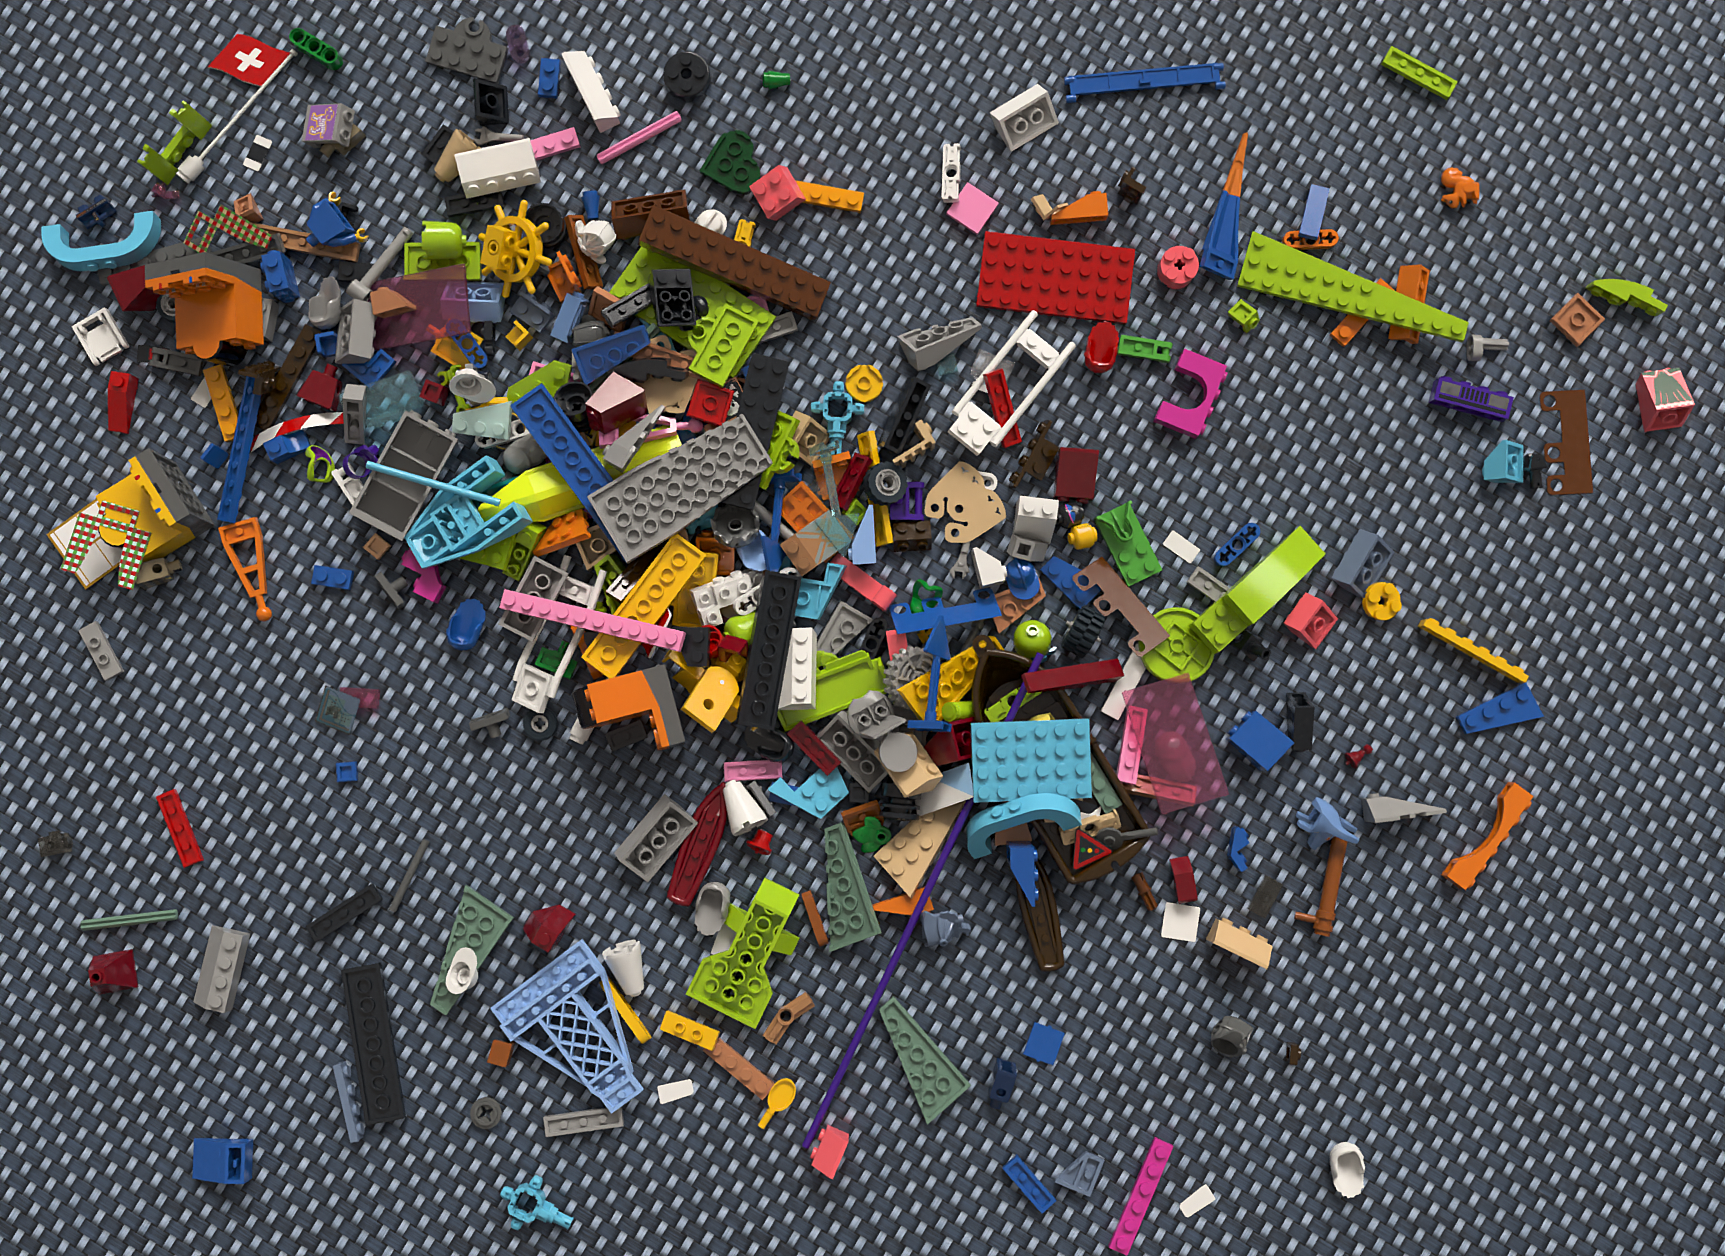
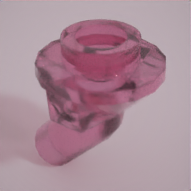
M157 182L150 190L153 192L152 197H162L164 199L180 198L179 191H166L164 182L162 184Z

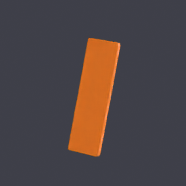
M1421 264L1400 266L1396 292L1425 304L1430 270ZM1390 325L1388 338L1390 340H1405L1410 344H1418L1420 332Z

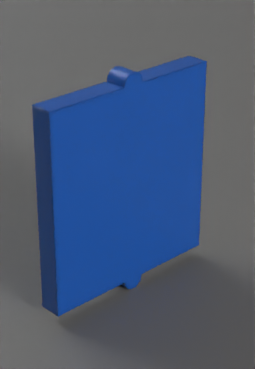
M1034 1022L1023 1054L1036 1059L1037 1062L1042 1061L1054 1065L1065 1033L1053 1029L1051 1025L1045 1026Z

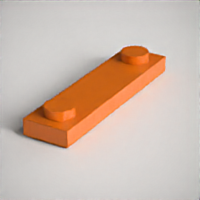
M1381 278L1376 282L1379 285L1394 290ZM1347 314L1331 332L1330 336L1341 346L1345 347L1369 319Z

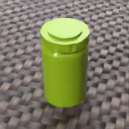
M947 702L942 707V717L948 722L974 717L972 702Z

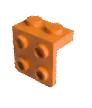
M558 251L556 253L560 261L548 266L550 273L547 276L562 304L567 293H573L574 291L581 293L579 288L582 285L575 272H571L574 269L566 254L562 255Z

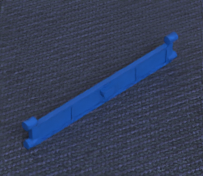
M1209 63L1064 77V85H1069L1070 95H1066V103L1076 102L1077 95L1215 83V90L1225 89L1226 83L1225 81L1220 82L1219 71L1224 70L1223 63Z

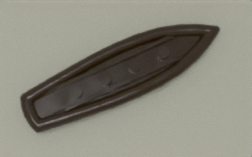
M1038 858V861L1034 862L1038 870V881H1035L1036 889H1038V901H1035V907L1031 906L1017 879L1016 889L1023 922L1041 972H1052L1065 965L1063 944L1053 888L1048 874Z

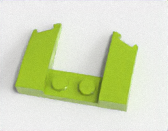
M185 101L181 102L184 108H181L178 113L174 109L169 111V114L182 127L161 155L145 144L143 150L149 153L145 155V161L140 159L137 161L167 185L178 172V169L173 165L181 159L185 149L191 146L194 137L196 136L202 140L212 127L202 115Z

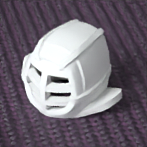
M581 220L576 221L575 232L581 251L585 255L590 256L596 263L604 264L606 258L603 254L606 253L616 240L614 229L606 221L593 220L585 226Z

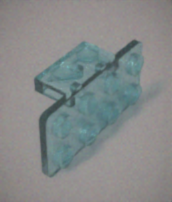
M409 370L363 385L366 386L367 405L365 422L368 428L374 426V429L385 425V422L390 420L392 422L400 421L405 411L408 412L420 408L424 404L423 399L419 397L420 391L414 376ZM342 392V393L339 394V399H340V402H341L342 406H343V400H342V398H343L344 392Z

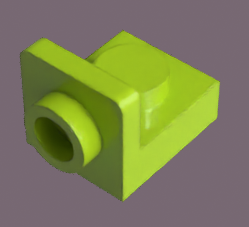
M1242 299L1228 311V316L1242 325L1243 331L1246 333L1254 329L1260 321L1258 311Z

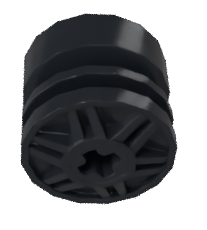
M538 203L527 210L525 218L530 220L536 228L544 222L549 224L550 230H546L540 235L543 248H554L564 241L567 236V227L564 217L556 207L548 203Z
M575 381L562 385L556 391L553 399L578 433H582L592 429L589 426L585 403L593 393L588 385Z
M882 783L881 796L889 798V802L880 803V806L888 807V811H879V816L896 821L919 820L920 815L912 814L911 809L920 810V806L913 805L912 800H920L922 793L904 797L896 784Z

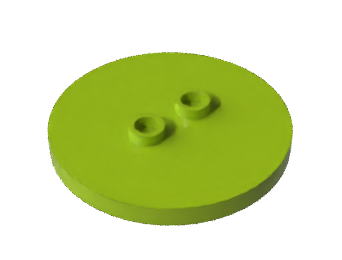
M1179 607L1167 608L1154 614L1155 619L1167 631L1170 637L1141 657L1146 669L1157 679L1171 684L1188 683L1202 676L1210 667L1214 654L1188 626L1199 615L1189 609ZM1139 641V652H1142L1145 649V645L1142 641Z

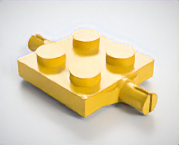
M430 324L429 327L431 329L428 328L427 331L436 336L431 352L452 365L460 364V370L465 369V364L470 362L447 332V324L441 330ZM451 324L452 329L450 331H455L459 335V337H456L457 341L463 335H467L465 331L463 334L459 331V324ZM468 330L480 346L484 339ZM466 338L462 341L461 345L464 349H470L473 346V342ZM477 347L474 349V351L467 353L468 356H471V354H473L475 357V361L479 364H483V361L481 360L484 357H479L475 352L479 350Z

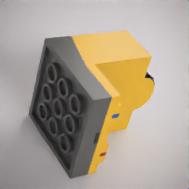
M150 448L128 460L131 464V475L95 496L98 500L97 506L99 509L103 500L140 511L134 528L151 532L142 563L165 557L215 526L177 463ZM109 508L105 509V514L103 515V517L130 524L132 518L130 514ZM99 525L98 532L101 539L106 544L123 550L127 533Z

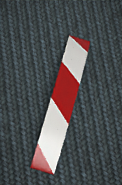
M343 412L313 414L279 423L256 435L251 443L250 451H254L268 440L292 431L320 425L344 424Z

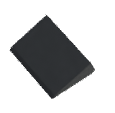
M474 78L475 117L481 126L508 124L507 86Z

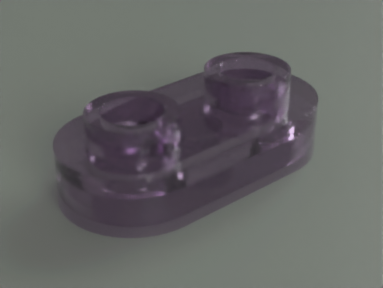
M511 25L506 31L510 54L515 62L525 63L530 58L525 31L520 25ZM515 35H520L519 38H514ZM520 52L524 53L523 56H518Z

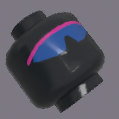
M1069 502L1058 506L1056 523L1060 524L1062 528L1069 529L1082 523L1084 510L1081 505Z

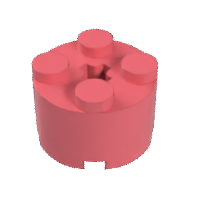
M1175 246L1168 249L1157 267L1160 281L1171 289H1181L1187 286L1193 280L1199 268L1198 258L1194 250L1184 246Z

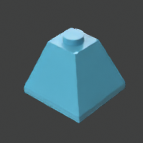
M1502 440L1484 460V467L1482 468L1484 480L1494 483H1523V445Z

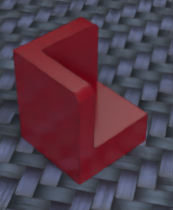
M426 379L419 397L444 406L450 389Z
M726 635L718 646L719 661L726 663L732 654L747 657L748 640Z

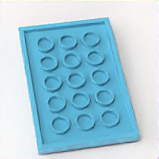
M1088 718L970 723L974 803L1012 801L1038 793L1058 794L1069 799L1092 798L1090 725Z

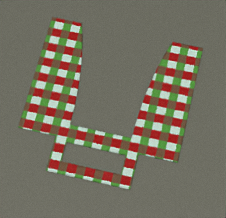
M102 500L97 517L79 512L61 570L76 573L93 543L99 525L127 533L120 560L118 586L133 590L151 536V532L134 528L140 511ZM109 508L132 515L130 524L103 517L105 509Z

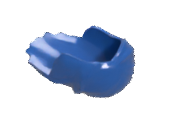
M466 599L465 602H461L456 613L450 619L449 626L446 629L448 643L453 648L468 650L476 645L486 619L485 610L480 600Z

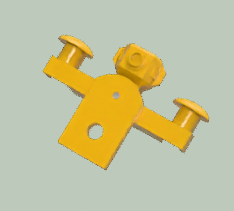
M669 650L662 662L665 663L671 659L681 667L680 671L672 678L690 693L681 710L711 733L717 729L723 717L731 723L735 721L740 696L737 695L739 692L737 682H741L744 678L746 659L741 655L732 654L725 663L719 661V657L710 659L711 665L705 670L702 667H688L682 652Z

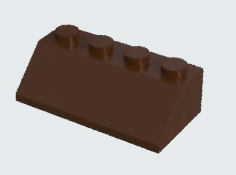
M686 190L611 201L612 223L616 239L626 240L631 237L641 236L653 205L690 220Z

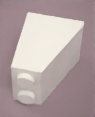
M1020 496L1016 502L1013 534L1050 544L1057 520L1059 500Z

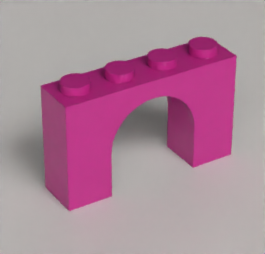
M1184 349L1174 370L1195 378L1201 384L1204 392L1203 401L1200 406L1194 409H1183L1163 401L1153 422L1194 439L1199 434L1203 435L1206 424H1204L1205 419L1210 417L1214 408L1211 404L1213 400H1217L1221 391L1218 389L1220 382L1224 383L1228 374L1225 372L1227 366Z

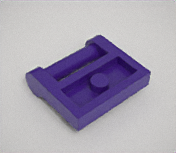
M907 482L908 487L903 498L890 505V521H924V514H922L924 482ZM909 489H915V514H909Z

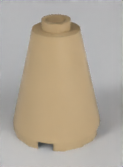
M456 129L453 132L434 168L436 171L435 176L442 182L445 180L450 182L459 175L455 154L481 149L460 129Z

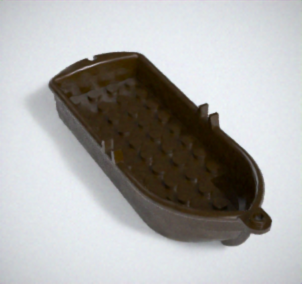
M978 635L972 643L973 649L979 658L972 685V710L975 723L990 722L984 710L988 711V708L999 702L1001 698L1016 688L1019 690L1018 688L1023 683L1021 675L1028 672L1033 661L1017 653L996 649L988 636ZM980 641L985 642V648L979 647ZM1039 665L1037 671L1046 670L1045 668ZM1056 690L1042 692L1021 706L1013 721H1029L1034 716L1051 713L1055 720L1082 719L1066 691ZM1010 696L1008 698L1007 702L1009 706H1012L1016 696ZM1090 732V752L1122 802V805L1115 808L1121 823V827L1117 830L1125 833L1149 829L1097 744L1096 737H1093ZM1093 794L1092 798H1083V802L1100 806ZM1101 808L1100 816L1105 814V813L1103 812L1102 808ZM1044 819L1031 821L1064 878L1070 884L1093 881L1114 872V869L1111 867L1112 861H1116L1121 868L1138 854L1151 837L1124 840L1122 846L1113 850L1112 854L1074 870V843L1069 845L1063 844L1058 829L1059 824L1056 822L1045 823ZM1089 824L1085 827V830H1091L1095 825Z

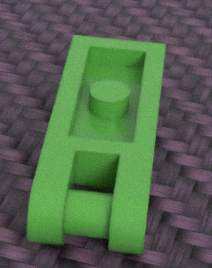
M1120 335L1117 355L1170 363L1171 356H1169V353L1172 350L1173 343ZM1157 348L1162 349V354L1157 353Z

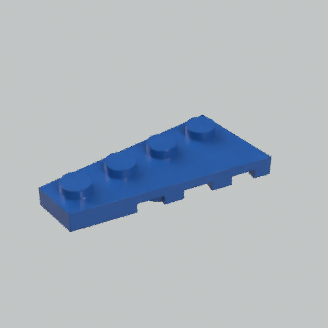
M645 324L571 350L583 382L588 385L650 344L651 340Z
M1521 683L1456 716L1464 734L1544 717L1527 683Z

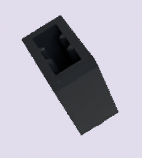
M1306 692L1286 693L1288 737L1294 742L1291 749L1296 752L1312 750L1315 707Z

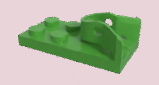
M1131 500L1094 518L1128 587L1162 571L1131 507Z

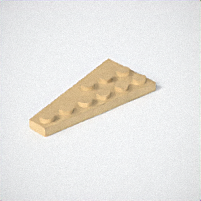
M966 800L919 816V820H912L874 855L876 860L911 899L915 895V890L919 883L921 884L927 869L932 865L944 844L948 832L952 830L954 822L959 813H961Z

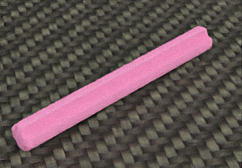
M675 111L596 155L600 164H604L681 122L679 113Z

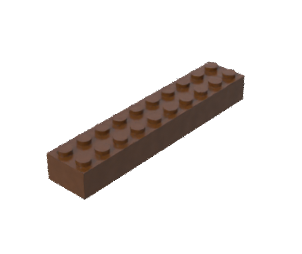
M655 205L652 206L638 241V245L813 321L819 314L831 282Z

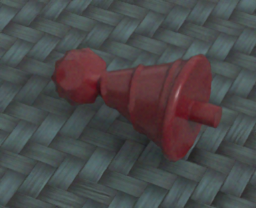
M1367 744L1360 751L1345 753L1344 755L1347 759L1345 764H1350L1351 767L1357 769L1364 755L1372 753V746Z

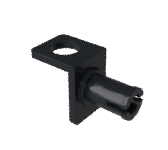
M1245 630L1240 633L1243 634V639L1240 642L1236 643L1234 638L1229 643V645L1240 649L1253 662L1257 657L1267 660L1271 655V651L1268 648H1265L1253 634Z

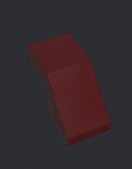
M1189 856L1169 859L1178 903L1198 901L1194 873Z

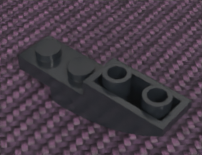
M647 357L624 362L610 369L608 374L611 375L612 372H615L624 378H632V381L637 383H644V381L650 378L651 374L654 378L662 379L666 376L671 377L672 381L682 382L689 377V369L671 366L672 358Z

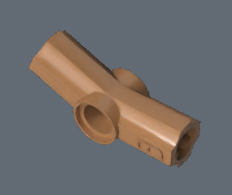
M807 992L779 1008L777 1014L763 1033V1036L768 1041L777 1045L793 1020L815 1006ZM784 1010L789 1011L791 1018L784 1020L781 1017V1012Z

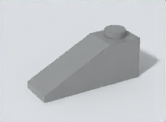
M346 384L342 398L345 443L364 445L367 405L366 386Z

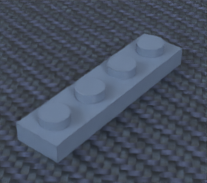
M346 1061L333 1065V1070L350 1143L362 1139L365 1131L363 1124L359 1120L360 1108L354 1098L356 1095L355 1087L353 1084L351 1085L350 1081L351 1069Z

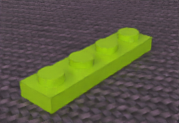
M1393 46L1389 48L1381 63L1382 66L1445 100L1450 97L1458 82Z

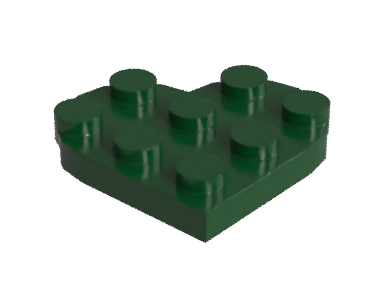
M740 130L723 133L699 170L701 174L732 192L747 195L752 191L749 186L759 180L761 174L757 162L752 159L754 146L751 138Z

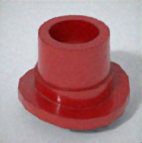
M757 830L754 838L751 841L747 840L746 844L757 854L770 855L772 850L769 848L772 835L763 830Z

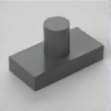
M382 572L375 575V581L397 610L402 609L405 605L398 592L408 586L405 579L401 576L390 584Z
M507 707L471 719L469 723L471 731L486 726L490 738L500 736L501 731L497 722L509 718V709Z

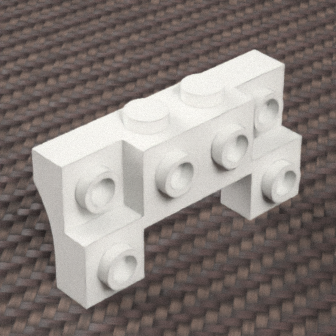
M751 569L737 570L731 572L730 576L716 577L712 580L713 582L690 589L691 598L696 607L701 626H717L722 624L723 620L719 609L733 604L734 600L759 585L763 571L759 572ZM759 591L754 594L756 601H758Z

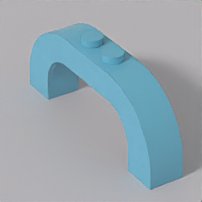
M154 211L134 213V228L125 240L118 243L76 249L69 247V233L60 224L41 227L42 242L46 250L62 266L74 271L113 269L118 266L133 264L143 259L153 250L160 237L161 219Z
M1052 793L1031 794L987 808L974 815L967 824L968 851L974 859L992 854L991 834L1037 819L1055 821L1063 831L1081 826L1080 809L1069 798Z

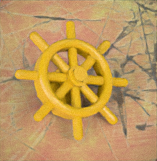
M526 200L520 202L518 216L505 217L502 207L496 205L494 210L498 221L495 225H487L486 234L480 233L478 235L479 240L484 242L480 263L486 265L481 273L487 276L493 271L498 278L504 281L502 290L504 298L509 297L512 282H524L528 293L534 294L536 290L531 277L537 272L540 264L551 266L552 264L551 259L542 256L543 244L540 236L549 228V224L544 222L536 228L530 220L525 218L528 207ZM516 224L515 231H512L510 227ZM524 230L526 236L521 239L522 231ZM523 257L528 258L526 265L523 261ZM517 264L520 272L514 274L515 265Z

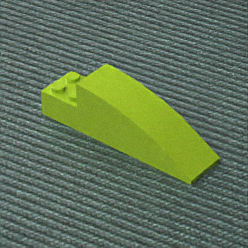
M1298 526L1188 626L1213 654L1220 652L1245 628L1254 624L1274 606L1326 553L1301 526Z

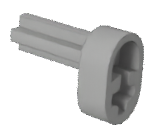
M1469 335L1467 339L1468 361H1480L1483 350L1507 351L1509 346L1508 339L1482 338L1481 335Z

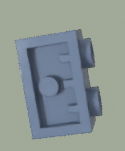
M520 290L518 293L520 297L509 312L542 334L554 317L551 312L552 308L544 302L540 304L535 301L536 297L533 294H529L528 291L524 293Z

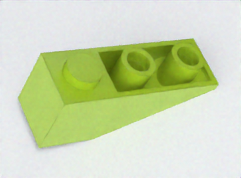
M532 522L518 532L506 571L503 570V574L517 581L521 580L534 555L532 553L534 548L544 535L546 526L538 522Z

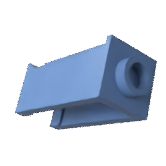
M577 291L566 294L550 336L566 343H573L572 337H574L572 329L580 323L587 306L585 302H589V300L584 298V294Z

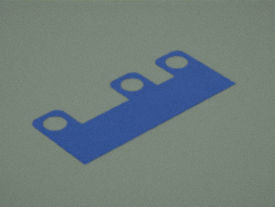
M991 588L973 591L976 603L944 608L941 598L933 597L923 599L921 603L924 612L914 614L911 613L908 603L894 604L889 607L897 634L931 629L934 627L938 616H943L945 626L999 617L1002 614ZM987 591L990 593V596L986 599H981L978 597V593ZM930 600H935L938 602V606L929 608L926 606V603ZM904 606L906 611L898 614L894 612V608Z

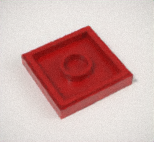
M697 379L686 416L717 427L721 426L726 421L734 391Z

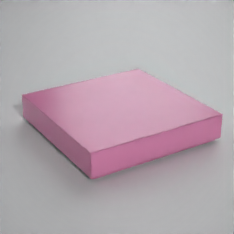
M967 182L958 195L959 202H954L946 215L978 235L999 203Z

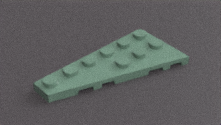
M465 885L463 891L464 894L458 908L456 921L452 928L445 958L442 962L440 975L430 1003L431 1006L444 1015H448L461 994L451 993L446 986V976L456 952L464 947L472 949L477 957L476 969L478 971L514 919L509 913L468 885Z

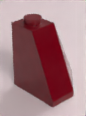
M560 904L536 910L531 913L523 930L531 943L550 952L557 948L576 913Z

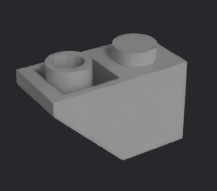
M1012 534L1007 552L1012 557L1027 561L1043 562L1049 543Z

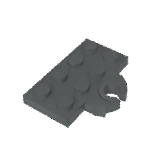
M469 17L460 21L454 31L436 25L425 62L498 84L509 48L491 42V31L481 19L478 22L479 30L472 32L470 29L475 24L474 17Z

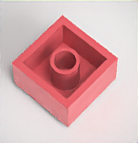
M782 165L776 166L749 186L765 215L771 220L777 221L806 200L788 167Z

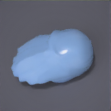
M759 530L757 537L750 544L736 548L743 565L748 569L759 572L766 570L761 544V536L766 535L761 530Z

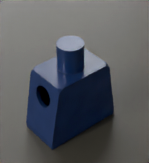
M1000 1058L996 1059L989 1085L990 1107L1001 1109L1002 1102H1009L1017 1077L1016 1063Z

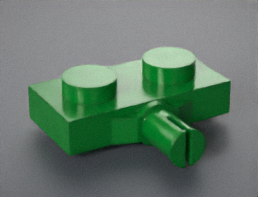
M562 641L558 651L542 647L535 665L556 673L569 643ZM570 660L563 677L572 678L578 665L577 661Z

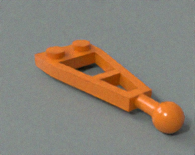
M253 517L219 527L223 546L250 598L255 597L258 606L256 611L257 618L260 621H268L272 617V611L266 607L263 595L267 594L263 535L258 518ZM255 538L257 564L243 568L232 545ZM258 571L259 589L254 590L247 574Z

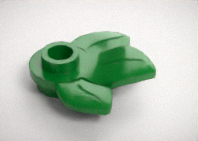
M865 817V826L856 829L852 833L858 842L863 843L861 851L864 853L877 851L880 845L888 843L891 839L890 830L882 826L875 817ZM879 834H884L885 837H884V838H879L878 835H879Z

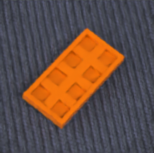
M801 481L783 498L781 516L798 532L829 509ZM836 518V520L839 522V524L841 525V527L843 528V530L846 532V534L848 535V537L850 538V540H852V539L854 538V536H853V535L846 529V527ZM836 553L824 560V562L827 563Z

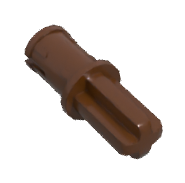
M1143 872L1132 876L1131 878L1139 892L1137 894L1141 895L1148 911L1156 909L1158 905L1150 891L1152 888L1146 882Z

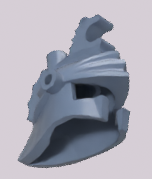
M924 911L920 915L922 939H927V943L924 944L925 947H933L938 944L946 946L953 937L959 938L960 933L965 932L966 936H969V932H971L970 925L966 922L963 923L962 914L958 915L954 911L933 914Z

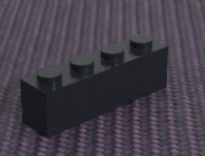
M907 377L877 447L891 454H901L931 388L930 384L917 377Z

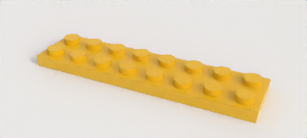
M679 534L672 536L613 615L656 625L707 555ZM599 633L581 658L610 679L617 677L641 643Z

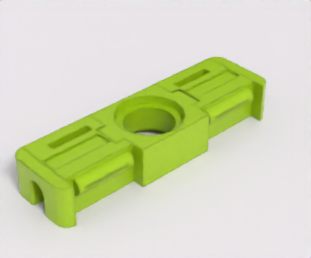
M1017 688L988 708V711L984 710L990 722H999L1007 716L1011 708L1007 700L1010 696L1017 695L1019 691ZM1042 692L1026 693L1020 707Z

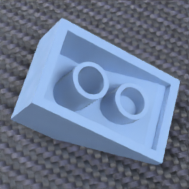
M873 504L868 505L852 542V548H848L849 560H853V564L876 563Z

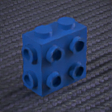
M278 250L268 251L267 254L261 255L262 262L260 266L262 272L266 275L265 287L267 291L284 303L293 302L295 298H299L300 294L292 261Z

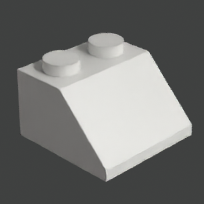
M973 548L971 555L980 589L1003 584L1007 577L1005 565L1001 566L999 560L981 549Z

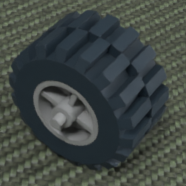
M1086 605L1081 607L1073 621L1066 622L1068 630L1062 640L1061 647L1080 658L1085 657L1096 641L1100 643L1101 639L1098 637L1104 626L1106 616Z

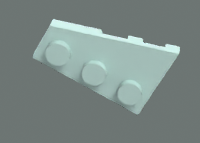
M512 401L453 413L452 432L510 439L512 415L510 405Z

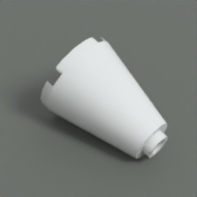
M732 780L725 784L723 794L731 832L734 836L747 833L755 826L759 827L768 821L767 816H765L766 814L740 781Z
M627 940L617 943L616 948L613 950L610 947L604 950L602 956L624 993L630 995V997L640 995L644 989L640 941Z

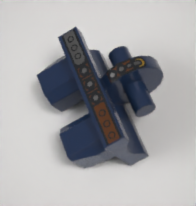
M102 195L94 198L93 205L78 207L79 213L76 214V218L87 229L96 224H99L101 227L106 226L104 219L117 212L116 208Z

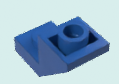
M1234 826L1231 829L1227 856L1237 871L1243 872L1248 868L1245 864L1247 860L1241 852L1238 853L1237 851L1250 843L1247 840L1249 835L1244 828L1240 829L1238 826Z

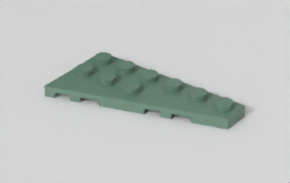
M844 822L824 829L825 853H827L826 873H828L827 911L830 918L828 935H830L831 945H829V952L882 933Z
M892 996L879 1008V1011L928 1125L966 1091L971 1084L900 1002Z

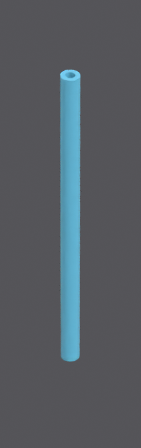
M370 461L366 463L367 469L498 507L501 499L402 470Z

